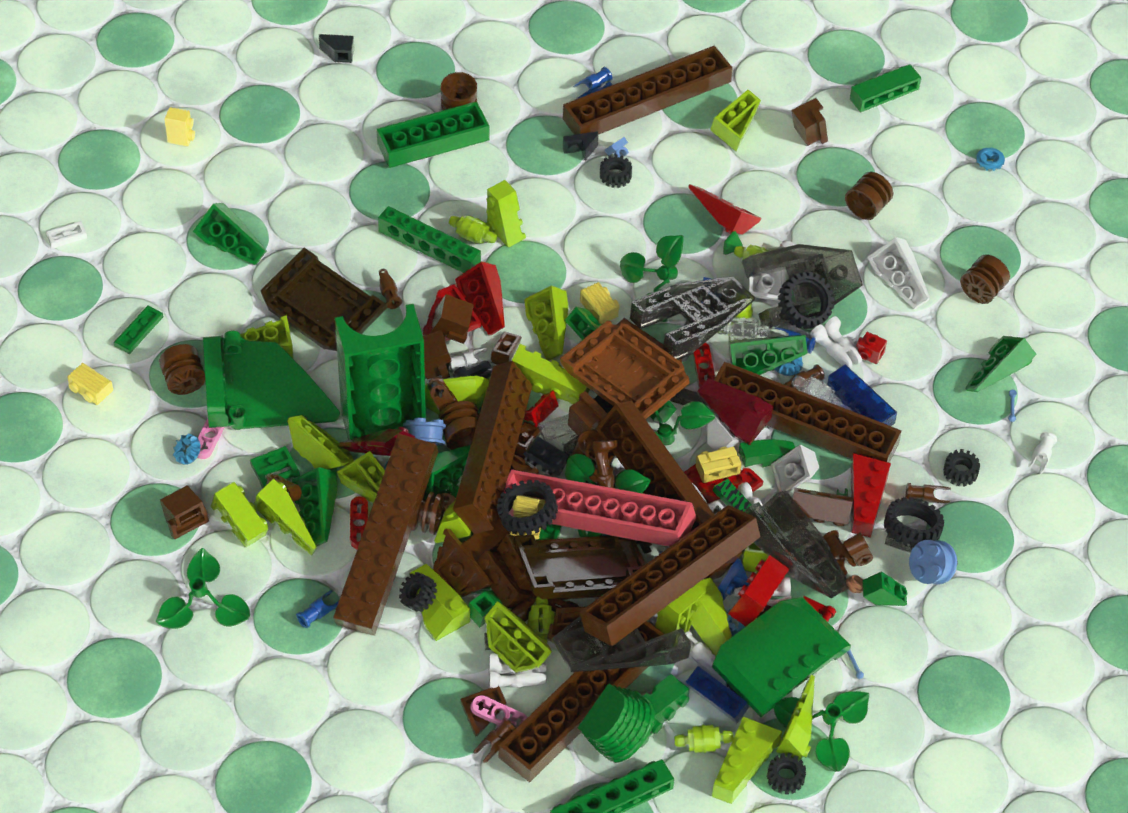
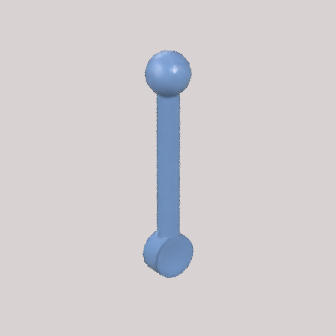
M1015 390L1009 391L1011 410L1008 419L1010 422L1016 420L1014 402L1017 392Z
M849 650L847 653L855 668L856 677L862 679L864 673L860 671L851 650Z

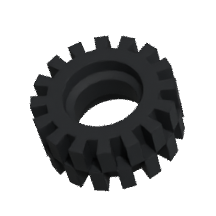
M614 154V157L609 155L608 158L605 157L604 161H601L600 179H602V183L606 182V186L611 184V188H614L615 185H617V188H621V184L623 187L626 186V183L629 184L632 178L631 161L628 162L629 159L627 157L623 159L624 156L621 155L619 158L617 157L618 154ZM617 169V170H620V171H622V172H620V173H613V172H611L610 170Z
M960 449V453L957 450H954L953 453L950 452L946 457L943 469L947 481L951 479V484L957 482L956 486H960L963 483V487L967 486V483L969 485L973 484V481L977 480L980 470L979 459L975 458L976 455L974 453L970 455L968 450L964 453V449ZM955 465H964L969 470L960 471L955 468Z
M412 573L410 578H405L406 583L402 582L401 584L403 588L399 589V592L402 593L399 595L400 602L416 612H422L424 609L427 610L429 608L428 604H433L431 600L436 598L434 593H437L435 588L437 585L433 579L422 573Z
M784 753L780 755V758L776 755L774 760L770 761L767 772L769 786L772 785L774 791L778 788V793L780 794L782 790L785 791V795H789L790 790L792 794L796 793V789L799 791L804 784L806 776V766L803 765L802 759L798 761V756L796 755L794 758H791L792 754L788 753L787 757H785ZM781 769H789L794 772L795 776L791 779H785L778 772Z

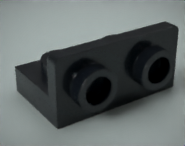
M537 436L530 450L523 453V455L528 457L527 462L535 467L537 464L543 467L542 471L550 476L553 473L560 476L570 455Z

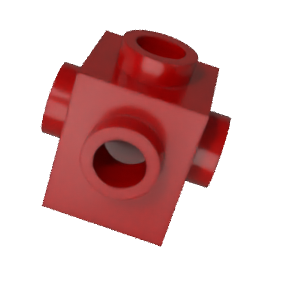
M866 332L863 338L860 337L858 339L856 347L862 359L877 365L885 353L887 340L876 334Z

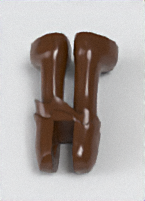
M617 440L593 441L592 447L598 469H596L597 475H595L597 485L615 488L614 468L609 467L608 452L617 447Z

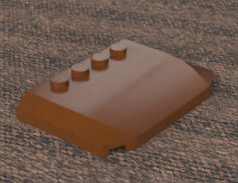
M607 320L560 358V363L567 373L612 406L616 403L632 400L645 420L689 384V377L686 375L684 366L679 360L628 324L621 323L619 326Z

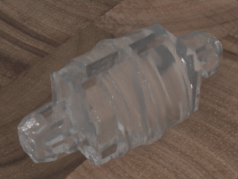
M734 317L729 318V324H717V333L719 335L728 334L729 341L758 338V335L760 337L769 336L770 326H758V319Z
M801 376L794 377L792 384L797 389H800V391L841 406L840 400L836 397L833 398L835 391L823 381L821 382L813 377H809L806 381Z

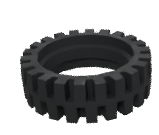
M802 272L790 277L782 284V288L779 290L778 300H781V302L778 303V306L783 308L780 312L781 314L785 313V320H791L790 324H796L797 328L803 327V329H808L822 324L832 314L831 310L834 309V304L832 303L835 299L831 297L834 293L832 290H828L830 287L829 283L824 284L826 280L824 278L819 279L820 275H813V272ZM806 283L818 293L821 309L815 317H804L794 308L791 297L792 290L797 284Z
M527 480L526 484L524 481H520V485L517 486L515 483L512 485V489L508 487L505 489L506 493L502 492L500 495L501 498L497 501V511L501 523L507 531H511L513 534L518 532L519 535H524L525 532L527 535H532V531L538 533L540 532L539 528L544 530L547 528L546 524L551 525L553 523L552 519L555 520L558 513V505L553 490L544 482L540 484L538 480H535L534 483L532 480ZM517 496L536 497L546 501V504L539 512L529 517L518 518L509 514Z
M903 497L901 500L898 498L895 502L892 501L888 506L884 519V528H886L887 534L890 533L892 539L896 538V542L900 543L902 541L903 545L907 546V544H910V547L914 548L917 543L923 540L935 541L940 539L944 527L943 514H940L941 511L939 509L935 510V506L933 504L929 506L927 501L922 503L921 499L918 498L914 501L913 497H909L908 500L906 497ZM914 516L924 520L931 528L928 530L913 529L901 523L897 517Z

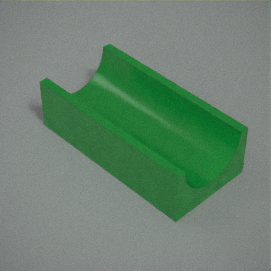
M414 304L406 305V316L402 324L392 332L384 335L369 336L360 334L346 324L343 316L336 317L335 327L341 415L348 440L385 429L403 427V423L406 420H414V418L426 419L424 339Z

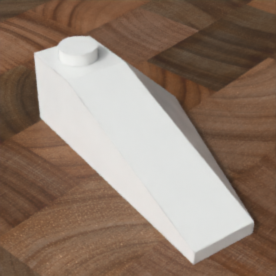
M895 237L867 257L875 273L882 277L890 287L895 289L913 309H917L930 300L914 254L905 239Z

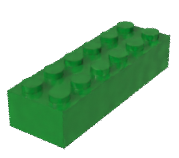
M477 101L376 129L377 144L389 168L489 141L490 126Z

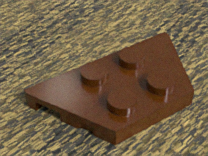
M445 529L443 535H445L443 546H439L433 570L461 598L493 584L451 529Z

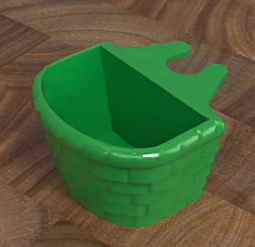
M608 684L577 729L594 746V749L603 754L605 758L611 762L620 763L629 759L642 747L652 730L656 713L653 704L639 692Z

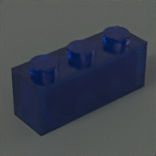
M699 666L686 680V684L691 690L735 723H738L750 708L745 700Z

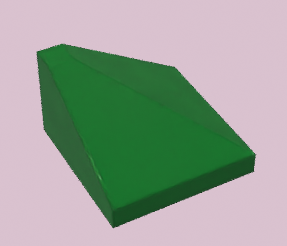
M733 231L724 241V255L733 253L737 246H743L736 231Z

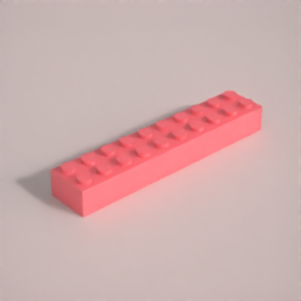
M511 470L505 489L508 487L512 489L513 484L516 483L518 486L520 481H524L526 484L527 480H532L533 483L535 480H538L540 484L544 482L546 485H549L551 490H553L558 505L555 520L552 519V524L669 547L690 533L697 518L691 502ZM512 507L509 511V514L511 516H514V510Z

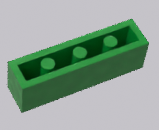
M911 64L899 67L896 70L886 72L883 75L852 86L849 99L861 113L919 90L922 77Z

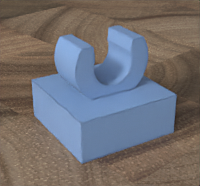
M623 137L605 149V152L608 156L614 153L618 154L617 157L620 158L619 152L626 156L629 151L623 146L628 141Z

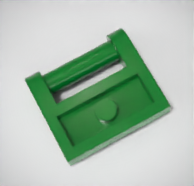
M286 446L250 459V465L262 489L266 486L267 479L265 476L286 467H289L290 470L277 475L284 479L300 476L298 467Z

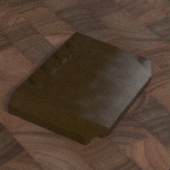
M305 247L260 290L270 312L279 318L287 315L290 326L323 349L337 351L336 317L343 316L344 321L351 329L362 334L387 309L385 302L373 294L370 296L320 262L318 256Z

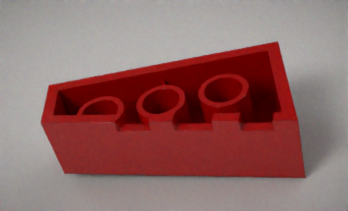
M853 453L851 462V497H853L851 510L852 533L858 534L861 532L862 536L871 538L891 463Z

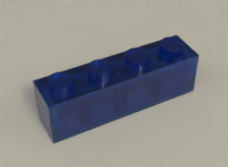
M846 364L828 376L827 387L829 391L835 394L853 412L889 426L895 424L897 411Z

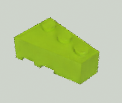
M506 180L488 188L486 224L490 226V231H493L509 248L526 238L525 233H522L520 225L523 224L522 219H519L517 214L520 208L516 190Z
M697 584L657 613V622L654 627L667 636V647L671 650L678 646L677 642L680 637L689 631L693 619L690 617L693 611L696 612L699 609L697 601L704 597L706 593Z

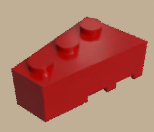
M771 555L765 561L761 559L755 567L757 572H752L746 581L749 583L748 586L744 585L739 591L738 595L740 597L728 613L745 627L753 622L764 609L789 571L788 567Z

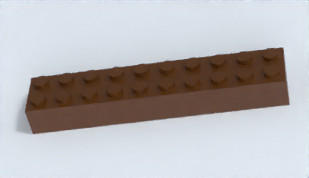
M714 45L563 104V120L574 135L598 131V134H602L730 83L733 67Z
M513 361L493 366L453 510L473 534L493 530L498 516L497 501L505 490L532 390L531 382L527 380Z
M725 361L714 379L722 384L757 396L772 405V418L766 426L852 459L854 453L890 463L899 445L902 430Z
M632 400L616 403L596 429L604 440H617V447L612 449V452L625 470L637 471L651 480L643 494L691 502L697 517L691 531L715 515ZM742 551L704 579L711 578L713 580L722 577L739 558Z
M398 433L333 617L336 625L375 636L438 455L435 443Z
M727 505L580 611L585 632L611 646L618 643L626 635L759 539L760 532L756 517Z
M646 621L613 646L605 643L499 744L498 758L530 783L581 733L577 729L607 685L611 684L612 686L627 688L666 650L667 636Z

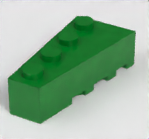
M672 674L653 688L651 695L649 693L643 695L653 704L656 715L652 730L642 747L648 742L649 737L653 733L657 734L660 731L662 724L666 720L670 721L675 716L676 711L680 707H685L689 702L690 688Z

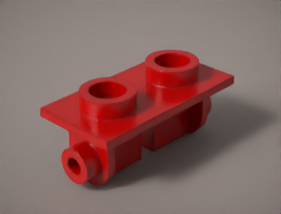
M554 390L549 394H543L534 404L535 407L532 406L525 412L524 419L526 421H533L534 426L537 428L559 406Z

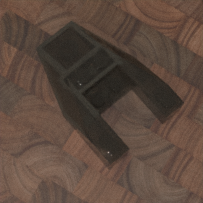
M797 244L751 255L742 260L747 279L785 269L789 278L802 272H813V275L818 274L820 275L819 279L824 278L826 280L824 284L829 283L830 287L828 290H832L834 293L831 295L835 299L832 303L834 305L863 286L852 250ZM806 283L797 284L793 288L796 302H793L794 308L804 317H815L821 309L818 293ZM782 307L769 308L758 314L763 332L773 330L775 327L780 328L790 325L791 320L786 321L784 318L786 314H781L780 312L783 309Z
M734 277L678 283L632 301L629 319L639 329H643L681 314L691 324L666 333L663 344L664 351L680 360L690 356L755 301V296Z
M786 490L776 493L763 507L757 502L744 511L756 517L760 538L753 543L765 554L771 555L788 567L789 571L787 574L794 580L831 599L849 589L846 584L847 578L822 534Z
M581 616L552 638L571 672L671 665L689 658L691 642L682 628L646 642L636 628L618 643L611 646L585 632Z

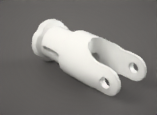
M487 348L464 352L460 356L451 357L452 362L447 363L449 372L454 373L459 367L466 366L469 368L482 362L475 359L474 356L486 352Z
M1050 432L1041 433L1040 443L1035 447L1028 467H1031L1035 459L1041 463L1039 474L1044 472L1052 454L1051 449L1057 442V437Z
M690 631L685 632L678 640L677 645L684 647L697 663L705 666L709 671L715 672L711 666L714 662L712 659L715 660L716 657L704 643L698 642Z

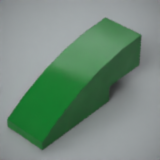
M754 440L751 445L745 442L740 443L739 454L745 467L757 464L767 467L793 450L795 445L793 442L786 440Z

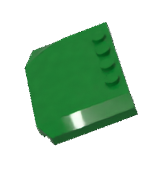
M803 597L778 602L723 643L716 655L712 668L760 717H763L776 707L778 701L806 681L811 675H814L833 659L836 661L848 652L851 645Z

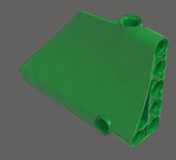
M228 331L223 337H203L209 428L231 426L235 430L289 426L288 419L303 415L307 418V421L313 423L335 422L340 417V411L328 396L278 343L248 341L242 338L237 331Z

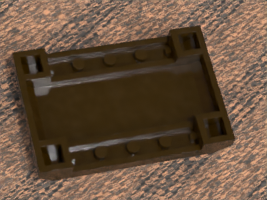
M534 535L514 536L513 540L532 592L542 600L604 595L645 565L635 540L612 535L536 541Z

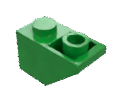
M882 571L862 580L863 597L873 604L886 606L907 605L906 587Z
M493 590L484 591L469 602L470 618L479 628L485 624V616L497 601L503 605Z

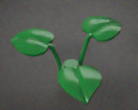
M683 235L664 236L658 241L656 253L662 259L661 263L663 264L659 269L644 268L645 258L637 252L627 253L620 260L622 275L630 283L639 282L643 278V271L656 272L657 276L664 280L653 289L654 293H648L645 297V308L648 314L661 322H668L671 296L666 290L660 288L670 283L669 280H674L678 276V270L675 265L679 262L682 254Z
M690 402L682 407V415L677 417L674 428H672L669 424L662 423L657 410L655 414L660 426L656 435L664 445H671L675 441L674 434H677L679 422L682 428L696 429L713 421L715 415L703 403Z
M582 454L570 456L565 469L566 480L585 483L587 480L590 484L597 485L596 482L589 478L595 472L593 461ZM628 469L619 474L616 479V486L620 490L643 493L651 480L637 471ZM577 529L580 538L603 535L601 533Z
M201 548L191 559L187 568V577L190 581L189 587L191 589L188 603L186 604L185 600L181 597L167 599L160 608L156 623L169 629H178L189 624L193 618V612L188 607L191 606L194 596L202 598L208 595L219 606L215 611L217 621L226 627L236 626L248 620L250 609L247 603L237 595H225L222 602L219 603L210 593L206 582H212L219 576L220 565L204 548Z
M861 691L842 693L835 698L833 703L826 707L825 711L820 710V712L812 715V719L822 716L823 721L831 726L829 740H821L816 746L815 753L822 765L835 772H840L844 769L850 756L849 746L843 738L833 740L836 723L841 716L844 721L851 724L863 721L868 712L869 693ZM797 697L784 698L778 701L776 707L773 708L777 720L785 728H787L799 698Z

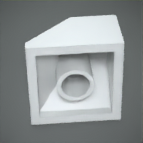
M750 262L744 271L745 292L750 297L781 301L778 300V295H780L779 290L786 279V267Z
M714 414L715 419L708 423L707 443L712 448L711 452L717 451L721 447H734L738 454L739 445L744 441L735 437L730 432V428L724 422L722 423L717 414Z
M802 445L797 446L771 464L779 494L782 497L810 479L819 469L815 452Z

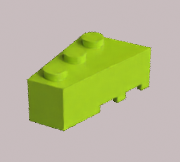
M746 90L714 117L710 130L737 151L757 113L761 99L750 90Z
M369 451L337 471L341 484L366 498L369 502L374 503L385 470Z
M232 482L214 493L210 507L213 511L218 509L223 515L221 520L224 523L228 521L233 528L231 529L245 547L266 536L268 524L263 517L260 518L256 513L255 505L246 499L245 492L241 486H237L235 482Z

